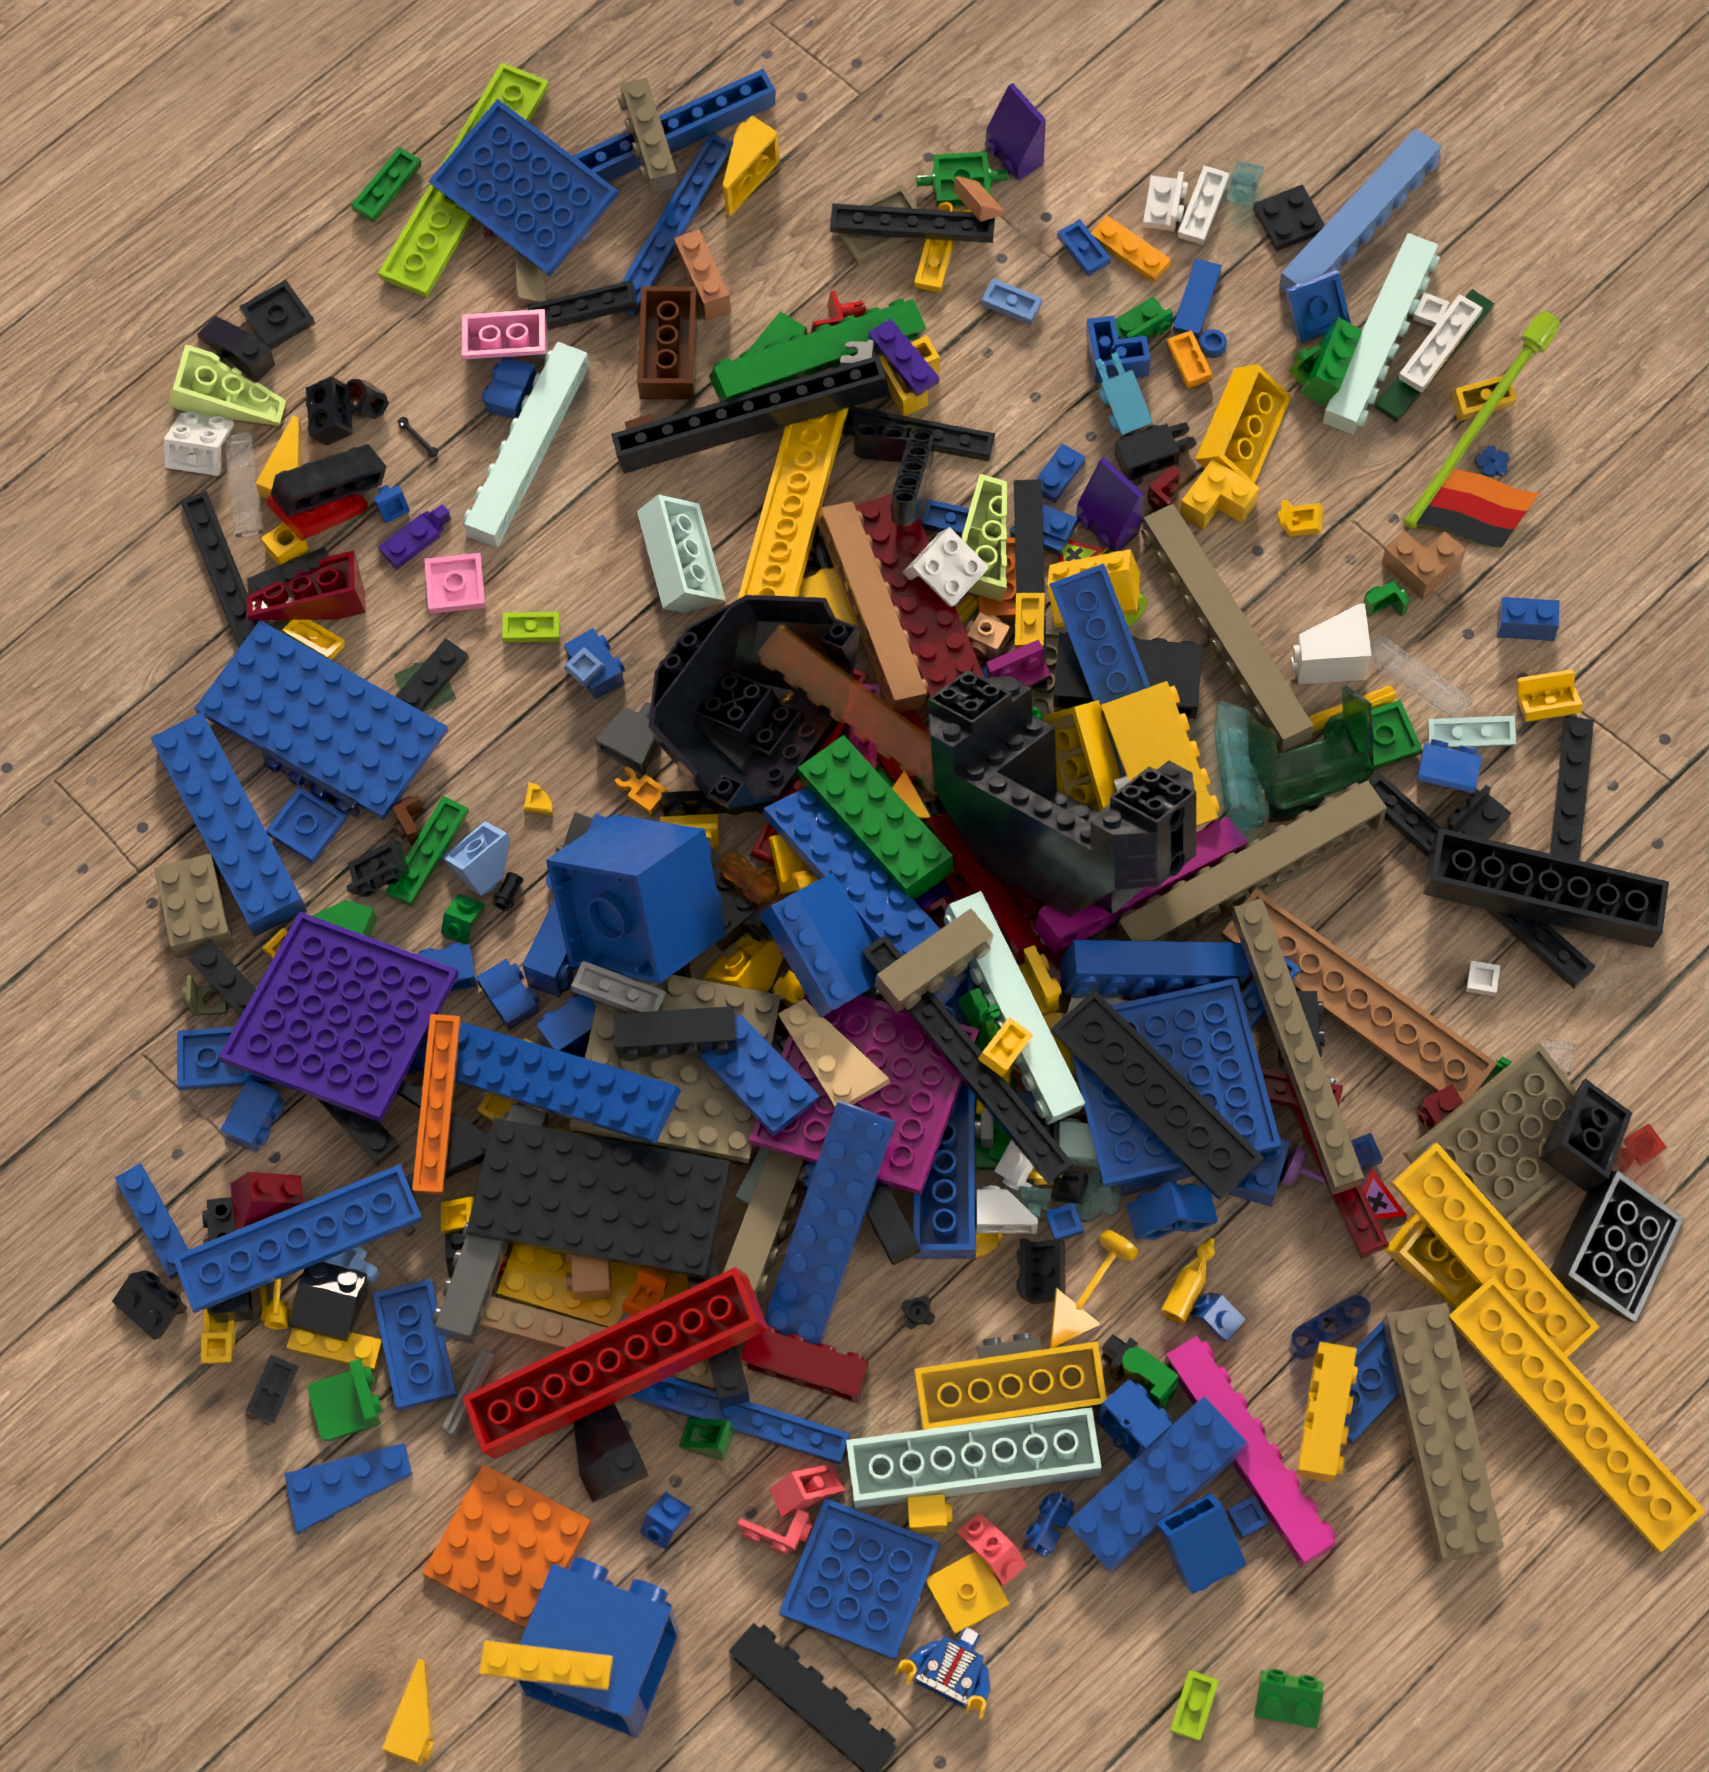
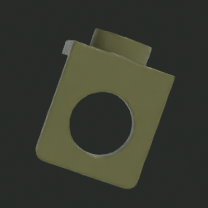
M187 975L186 987H183L182 993L183 1003L188 1005L193 1016L226 1014L227 1002L221 996L220 1003L216 1007L209 1008L204 1005L206 995L209 993H217L219 995V993L212 986H197L192 975Z

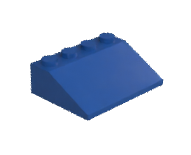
M834 873L793 893L760 914L820 1018L874 987L877 975L861 956L862 950L874 943Z

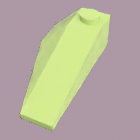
M185 344L167 404L168 407L184 412H195L203 416H221L224 419L275 426L280 425L286 400L260 383L251 382L242 376V372L237 368L231 369L220 362V357L212 352Z

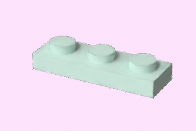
M1515 716L1428 719V743H1431V739H1438L1449 742V748H1460V745L1469 747L1515 746Z

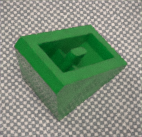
M688 1418L679 1447L724 1462L734 1434L732 1423L728 1420Z

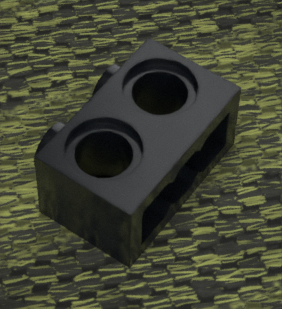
M330 376L306 387L309 436L328 446L353 435L349 386Z

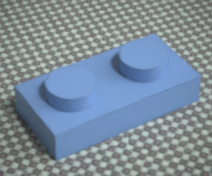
M993 278L981 299V305L1031 325L1042 305L1043 298Z

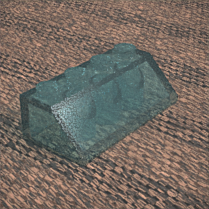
M1224 701L1217 702L1214 732L1226 816L1230 818L1238 830L1263 827L1265 817L1269 816L1268 800L1262 797V790H1265L1264 773H1259L1258 764H1261L1262 760L1260 746L1255 747L1254 738L1258 736L1256 720L1251 721L1250 710Z

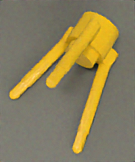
M281 1279L274 1281L273 1300L268 1305L266 1285L259 1287L262 1306L261 1321H264V1326L275 1330L288 1328L295 1297L289 1309L287 1307L288 1303L280 1300Z

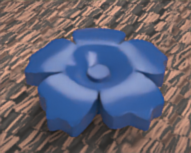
M1488 445L1483 450V455L1477 454L1475 462L1478 468L1482 469V475L1494 477L1495 473L1499 476L1507 473L1508 465L1506 463L1510 459L1508 452L1500 450L1496 454L1495 446Z

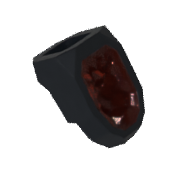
M353 378L347 382L351 408L361 415L376 419L384 414L389 401L383 391L363 379Z

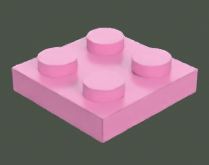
M481 553L424 559L429 614L486 608Z

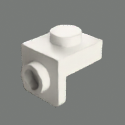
M1011 1140L995 1172L1004 1177L1002 1183L1018 1191L1020 1186L1030 1190L1033 1186L1026 1181L1033 1165Z

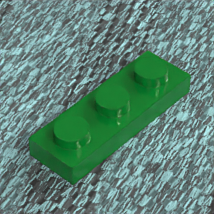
M399 147L351 204L352 211L375 223L422 166L421 159Z

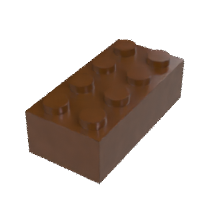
M641 286L637 377L640 399H695L698 322L696 286Z

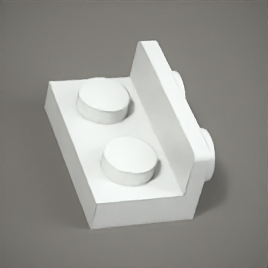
M1178 171L1177 179L1151 175L1143 220L1144 228L1175 232L1176 222H1182L1184 205H1179L1180 198L1186 199L1188 182H1183L1184 172Z

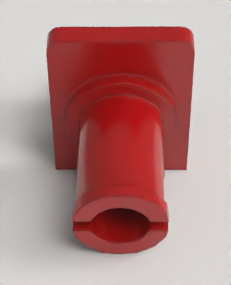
M830 291L827 306L831 319L814 321L810 334L814 333V330L822 325H837L840 320L848 316L854 315L855 318L863 316L866 312V305H862L865 302L860 300L858 302L841 304L838 301L836 291Z

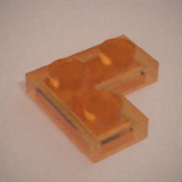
M736 850L723 856L716 864L728 880L734 882L744 891L748 899L757 904L781 893L776 868L772 864L756 869Z

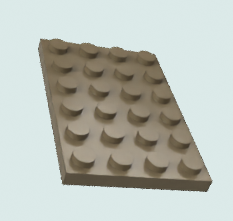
M1535 1043L1402 1154L1412 1164L1433 1143H1438L1510 1224L1565 1178V1176L1541 1160L1540 1156L1548 1135L1575 1094L1576 1089L1541 1043Z

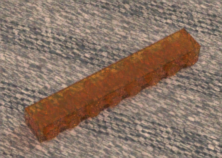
M781 623L777 626L757 653L762 657L761 663L772 671L778 669L785 675L783 679L796 689L799 686L808 692L806 696L809 700L818 706L824 704L831 710L829 714L835 720L842 724L846 721L854 727L853 733L864 741L871 740L877 745L875 749L887 759H890L892 756L900 762L899 768L909 776L917 775L923 780L922 785L931 793L936 794L933 785L930 736Z

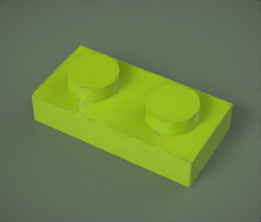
M503 612V643L560 642V613Z
M1192 1670L1188 1671L1169 1732L1200 1742L1219 1683L1218 1679Z

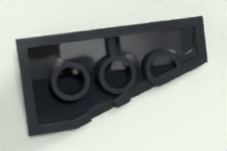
M615 1403L574 1422L579 1475L592 1503L648 1477L646 1467Z

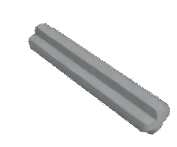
M486 1350L479 1352L442 1425L444 1432L454 1436L458 1433L468 1413L462 1397L480 1389L495 1360V1355Z

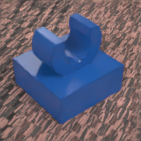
M388 485L377 489L380 495L374 497V501L385 524L410 511L399 486L390 489Z

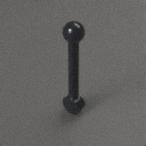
M399 418V427L406 429L428 451V455L431 458L437 457L438 449L431 447L409 425L408 418Z

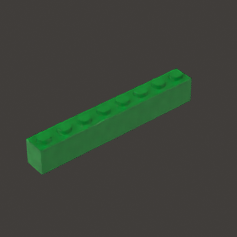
M898 299L891 302L887 308L880 310L879 307H874L867 310L863 316L857 318L854 315L848 316L840 320L839 324L831 327L829 324L822 325L816 328L814 333L805 335L804 332L798 333L785 343L780 344V341H775L766 345L764 350L755 352V350L746 351L738 359L732 361L729 358L722 359L714 364L709 378L721 402L839 366L841 356H855L858 353L855 349H845L846 343L852 341L868 342V332L890 318L909 341L920 338L926 326L914 299L907 301ZM874 346V353L879 352Z

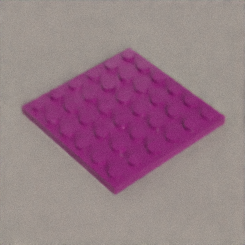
M805 993L803 999H805L813 1007L811 1001ZM859 995L823 1017L890 1079V1084L853 1104L854 1106L897 1121L876 1182L922 1195L963 1080L904 1008L896 1012L889 1003ZM959 1024L976 1044L980 1035L979 1029ZM789 1034L781 1056L819 1095V1102L816 1101L814 1106L800 1117H797L795 1121L774 1137L756 1119L749 1137V1143L817 1164L835 1107Z

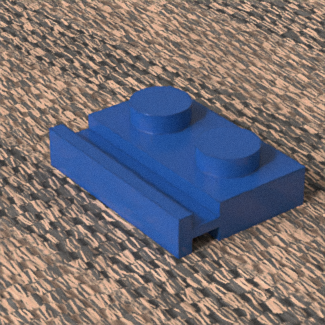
M1043 505L1044 550L1061 555L1063 553L1062 550L1069 542L1078 525V518ZM1015 525L1010 529V537L1015 538Z

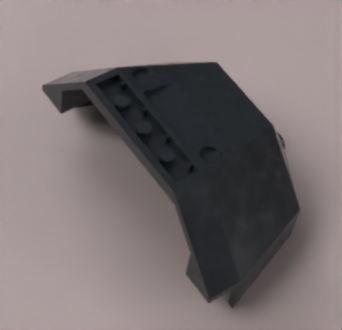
M745 595L687 627L681 637L676 640L675 645L666 657L661 660L654 674L648 727L659 746L707 799L730 809L781 800L799 778L798 767L815 756L847 712L860 629L857 626L836 619L826 598Z

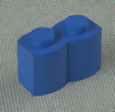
M503 357L500 363H496L492 371L493 380L490 386H485L482 394V401L485 404L486 411L511 419L518 418L522 411V402L533 388V381L537 374L535 365L509 357Z
M505 959L478 975L476 979L502 1022L510 1030L539 1012L536 1003L540 1000L531 986L526 989L521 982L524 976L517 964L510 965L508 960Z

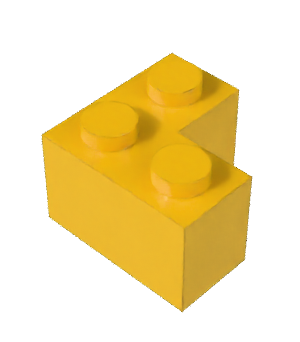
M926 335L911 342L935 373L939 374L940 356L929 337ZM883 355L880 356L890 395L902 416H907L927 407L928 390L916 397Z
M1212 459L1181 500L1180 515L1202 530L1218 509L1238 522L1243 523L1257 504L1260 487Z

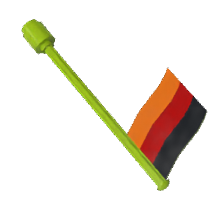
M1542 311L1539 315H1535L1521 336V340L1524 342L1522 344L1523 349L1407 517H1403L1402 521L1406 527L1415 529L1419 525L1443 530L1475 544L1491 548H1502L1540 492L1516 489L1485 475L1454 468L1532 354L1537 352L1544 353L1558 333V326L1561 322L1553 314Z

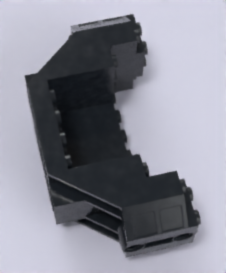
M967 670L928 699L934 790L978 864L983 869L1066 916L1071 917L1091 904L1113 914L1144 888L1158 887L1169 877L1176 876L1183 866L1196 856L1197 791H1195L1192 772L1169 760L1157 770L1149 766L1110 797V804L1100 812H1097L1057 790L1055 727L1033 716L1031 687L1010 676L982 678Z

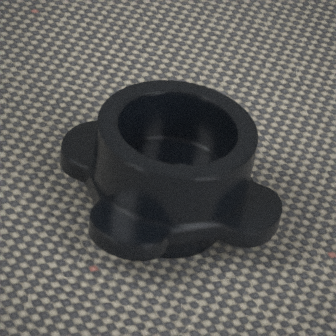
M927 1296L903 1301L901 1309L906 1314L905 1324L908 1328L915 1329L917 1325H931L934 1322L935 1316L930 1311L931 1300ZM920 1310L921 1314L916 1315L915 1311Z

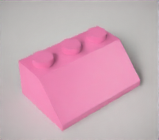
M544 309L462 315V360L548 353V329Z

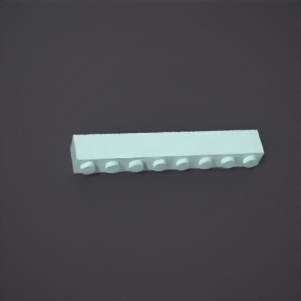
M1409 233L1407 234L1362 330L1341 388L1328 403L1323 420L1324 424L1352 435L1355 434L1358 426H1364L1369 414L1366 408L1369 403L1373 405L1377 398L1379 389L1376 386L1378 382L1385 381L1389 371V366H1386L1388 360H1394L1400 346V344H1397L1399 336L1404 338L1410 325L1407 319L1409 315L1414 316L1420 302L1417 297L1419 293L1424 294L1430 282V278L1427 277L1429 271L1435 272L1440 260V256L1436 255L1439 244Z
M560 342L556 343L553 351H548L542 372H538L534 378L533 390L530 396H525L519 417L514 418L511 423L510 435L507 441H502L499 447L498 459L495 464L492 463L489 466L486 475L487 480L484 486H480L476 492L473 508L471 510L468 509L465 513L463 525L465 526L467 537L496 548L499 547L589 368L587 352Z
M980 891L949 904L944 916L946 925L971 908L994 935L990 946L991 950L981 959L975 957L968 962L971 967L970 975L976 985H980L984 993L983 996L986 997L989 1003V1007L991 1005L999 1007L996 1011L1000 1010V1015L996 1018L997 1021L995 1023L1000 1028L1010 1017L1033 1034L1013 1063L1019 1065L1023 1073L1021 1076L1022 1082L1027 1091H1032L1036 1099L1035 1108L1041 1118H1045L1049 1125L1079 1112L1085 1105V1101L982 892Z

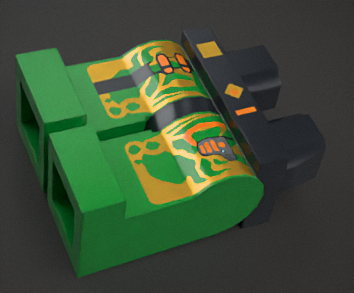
M1112 1334L1103 1345L1102 1351L1104 1353L1101 1359L1111 1366V1376L1119 1381L1122 1377L1124 1383L1130 1379L1135 1385L1140 1384L1148 1392L1150 1401L1156 1407L1164 1408L1177 1392L1178 1374L1147 1351L1138 1347V1342L1131 1337L1125 1343Z

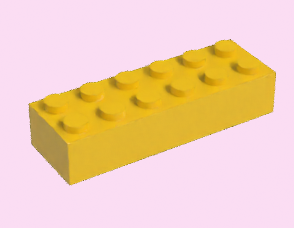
M1098 1341L913 1369L922 1430L1098 1405L1107 1399Z

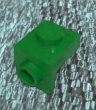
M1317 345L1309 351L1306 348L1302 349L1293 358L1296 363L1289 369L1290 374L1302 387L1313 363L1314 356L1320 350Z
M1394 581L1381 588L1379 586L1373 587L1364 597L1363 604H1365L1366 615L1369 617L1390 605H1393L1400 616L1405 615L1409 605V597L1403 588H1399Z
M458 894L444 912L441 934L467 944L470 940L472 927L484 913L485 903Z

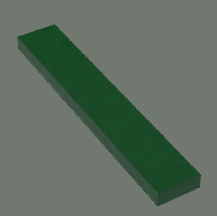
M1473 289L1470 290L1465 298L1481 306L1482 312L1433 379L1494 307L1492 301ZM1399 376L1378 399L1374 407L1396 423L1422 394L1399 380Z

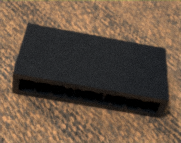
M1059 632L1053 707L1072 708L1093 702L1068 632ZM1132 636L1150 686L1165 681L1168 682L1169 687L1175 686L1180 702L1176 703L1179 714L1185 713L1187 718L1196 719L1203 644H1196L1189 640L1168 642L1163 638L1144 640Z

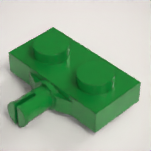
M976 988L967 992L957 1001L968 1026L979 1029L980 1035L977 1045L981 1052H983L1000 1030L999 1025L994 1021V1018L1000 1015V1010L996 1011L999 1009L996 1005L989 1007V1003L986 997L982 995L980 988Z

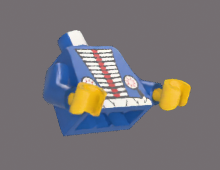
M964 1627L957 1642L947 1637H943L941 1641L933 1640L916 1650L907 1660H902L899 1663L894 1675L897 1676L900 1672L907 1674L908 1677L905 1684H910L914 1677L915 1684L966 1709V1715L969 1714L970 1710L975 1709L980 1712L979 1719L984 1717L986 1702L991 1691L988 1667L983 1664L984 1656L974 1651L981 1637L975 1631Z

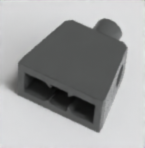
M645 702L639 713L624 707L595 738L597 751L642 775L645 774L658 745L657 740L648 727L651 703Z

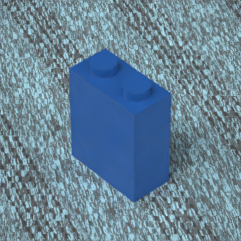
M1211 1492L1156 1522L1178 1576L1192 1595L1207 1589L1211 1584L1234 1574L1238 1569L1247 1565L1224 1507Z

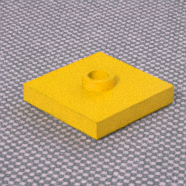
M976 1552L927 1577L926 1580L930 1592L955 1636L961 1633L964 1627L970 1628L1010 1606L988 1564Z

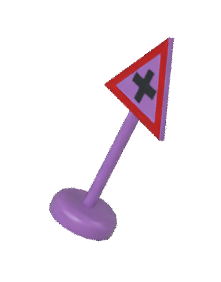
M1295 1145L1282 1171L1280 1183L1287 1186L1292 1185L1299 1173L1323 1184L1325 1182L1321 1174L1303 1166L1306 1150L1301 1146ZM1371 1168L1363 1191L1377 1220L1407 1217V1214Z

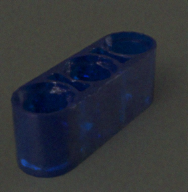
M1361 1295L1350 1296L1298 1326L1293 1331L1289 1342L1291 1354L1298 1359L1311 1358L1316 1354L1319 1342L1334 1344L1362 1328L1366 1324L1371 1312L1369 1301ZM1350 1307H1358L1362 1310L1363 1316L1355 1318L1349 1314L1348 1309ZM1332 1322L1337 1326L1338 1330L1334 1333L1326 1332L1322 1324ZM1306 1337L1311 1341L1312 1345L1308 1348H1302L1297 1344L1296 1339Z

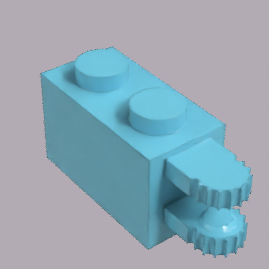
M1116 352L1111 355L1114 367L1117 368L1119 375L1113 378H1108L1107 369L1101 359L1095 362L1103 380L1101 382L1103 388L1098 390L1103 404H1110L1113 414L1108 417L1114 431L1120 429L1123 435L1151 424L1153 421L1133 370L1124 371Z

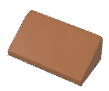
M955 177L954 193L980 222L1004 215V210L978 181Z

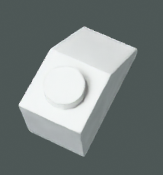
M985 1186L982 1189H977L976 1233H1037L1038 1219L1008 1190H1000L998 1186Z

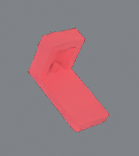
M799 1509L786 1537L741 1518L738 1522V1528L742 1531L741 1535L744 1538L756 1543L759 1540L770 1543L772 1550L783 1555H787L788 1552L796 1555L801 1541L807 1542L813 1525L809 1524L811 1521L810 1514Z
M977 1513L957 1530L958 1535L986 1561L996 1580L1003 1586L1027 1567L1015 1544L983 1514Z

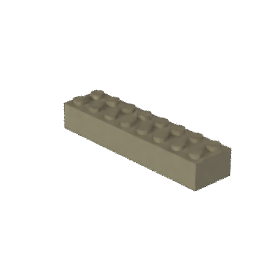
M1447 1302L1387 1313L1382 1320L1437 1563L1498 1552L1504 1547L1451 1319L1448 1317L1450 1313Z

